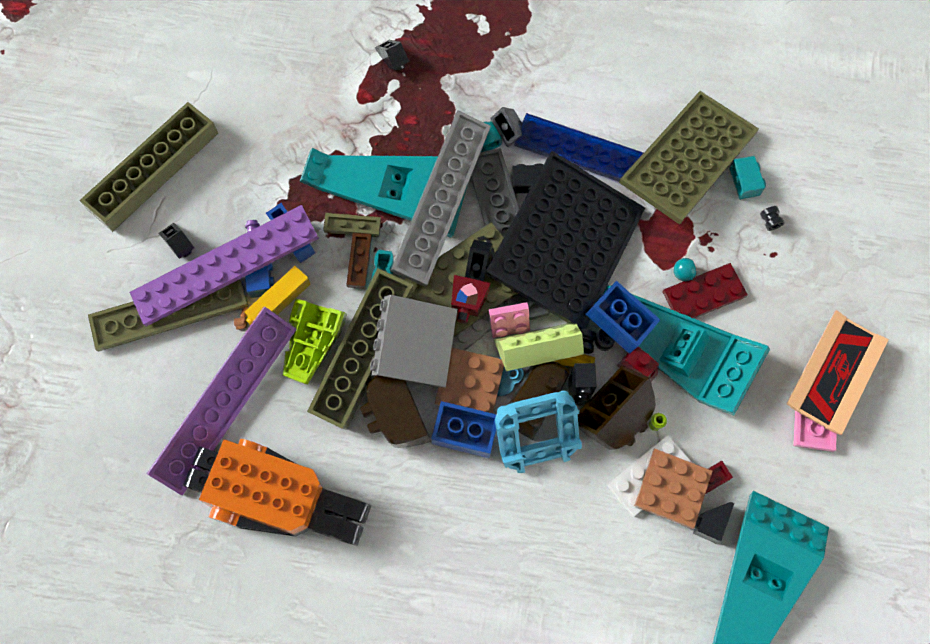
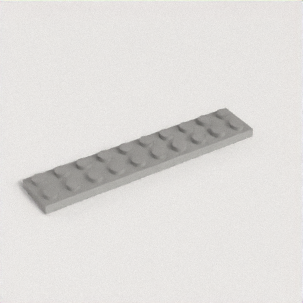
M459 110L456 112L390 271L422 286H427L491 127L490 125Z

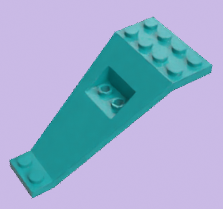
M312 148L300 182L315 189L411 221L438 156L327 155ZM466 189L447 234L450 238L454 236Z
M607 285V287H606L604 293H605L611 286ZM632 294L660 319L659 323L638 347L659 363V370L699 403L734 416L769 353V346L734 335Z
M756 491L751 492L712 644L771 643L824 559L829 531L828 526Z

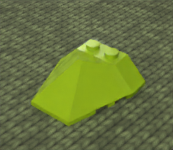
M295 299L289 322L296 328V331L289 340V350L285 351L282 375L308 385L340 336L347 314L336 309H329Z

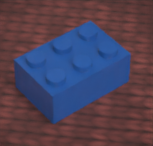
M615 281L586 313L593 322L628 353L635 350L660 321L655 314L618 281Z
M441 401L431 443L432 445L490 458L496 434L495 418L497 414Z

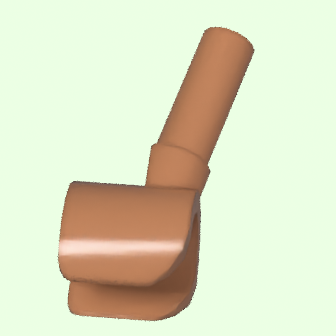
M248 307L242 309L241 318H234L236 330L247 327L246 314L244 312Z

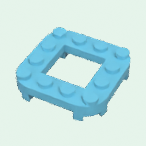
M567 391L514 402L506 406H500L497 409L495 425L499 451L505 468L517 470V473H525V466L560 457H562L563 462L571 460L570 456L577 449L582 448L577 415L579 410ZM553 414L556 415L558 438L520 447L519 423Z

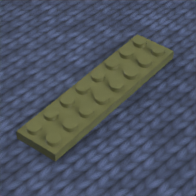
M239 279L148 326L143 325L133 301L88 314L95 350L99 352L249 306L242 281Z

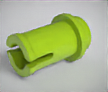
M655 413L649 422L650 429L658 431L665 427L667 418L662 413Z

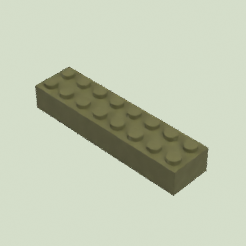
M187 102L79 201L92 215L113 232L218 134L214 122Z
M377 268L307 410L308 413L341 429H348L366 392L367 385L373 377L371 376L370 364L375 357L373 346L375 339L378 338L377 323L381 319L382 311H380L381 301L388 295L411 299L416 289L413 284Z

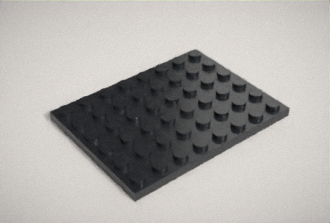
M551 151L484 273L565 322L577 324L579 329H586L590 321L586 313L603 295L645 207Z

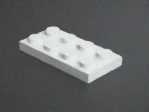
M668 435L607 484L633 517L642 510L635 507L634 504L654 448L691 462Z

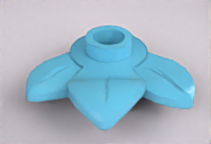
M505 367L503 368L497 396H505L514 390L515 384L520 383L524 377L522 368L506 371ZM512 371L517 372L515 377H511Z

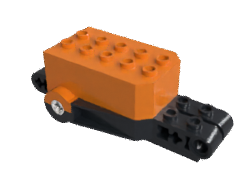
M224 439L219 452L203 447L198 448L192 465L210 471V473L190 468L182 486L201 493L199 500L212 508L208 516L209 518L240 529L295 537L310 530L358 546L364 527L348 522L347 519L365 524L371 505L324 489L313 469L298 465L268 447L245 439H240L238 444ZM327 511V512H329V513H331V514H335V515L341 516V517H343V520L340 519V518H337V517H334V516L325 514V512Z

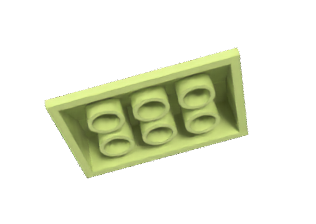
M566 323L494 339L506 371L584 354L582 333L577 324Z

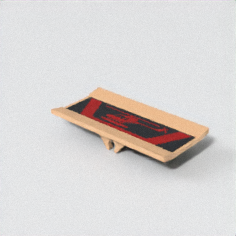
M836 310L797 382L787 405L826 429L842 435L889 339L867 330Z

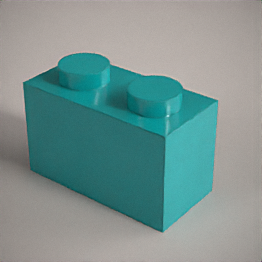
M755 156L734 159L729 167L739 200L760 196L766 188L765 179L762 178L760 173V164L756 161Z

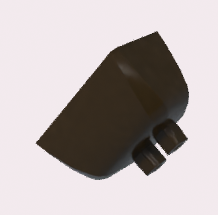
M554 361L530 366L508 404L561 392L570 376L569 369ZM546 416L519 423L518 432L533 440Z
M625 366L620 367L577 414L579 429L609 450L619 449L625 445L632 446L636 442L634 436L638 432L642 433L647 430V422L655 410V395L650 378Z
M375 376L366 388L369 402L360 407L364 418L375 415L376 421L367 424L370 434L382 433L390 445L395 448L412 447L431 442L406 381Z

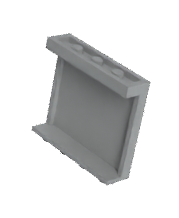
M394 295L385 296L380 304L382 314L381 319L377 323V331L379 332L373 346L375 357L370 364L371 376H383L427 384L437 388L446 387L457 309Z

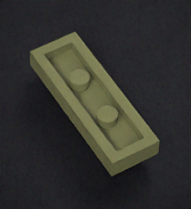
M325 213L323 231L324 233L345 235L363 233L371 234L372 237H379L381 217Z

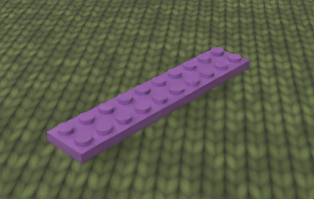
M300 205L129 293L143 325L148 326L319 239L303 206Z
M263 307L146 474L183 496L187 488L182 485L189 469L193 468L199 471L201 469L192 465L198 448L203 447L212 451L215 449L286 346L296 328L268 308Z

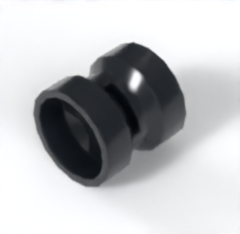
M778 206L768 207L760 213L761 218L766 222L765 227L767 231L778 229L785 224L783 218L779 216Z
M580 329L583 338L584 354H591L594 352L593 341L596 339V332Z
M600 329L595 339V345L601 351H608L613 347L615 340Z

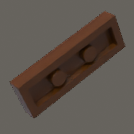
M353 233L346 283L348 288L366 289L372 241L371 234Z

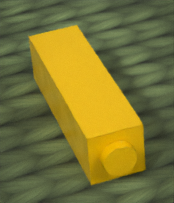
M296 266L291 268L244 312L247 316L246 321L248 324H252L263 307L268 308L276 315L280 314L311 285L308 277Z

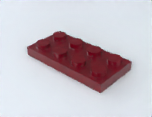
M731 263L662 291L671 310L691 318H697L748 296Z

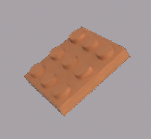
M451 348L446 387L438 388L435 404L440 405L441 401L493 413L504 368L502 359Z
M654 448L634 506L694 529L712 471Z

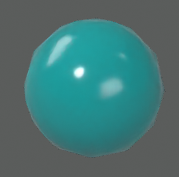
M689 258L678 260L673 270L675 277L680 281L692 280L696 276L694 261Z

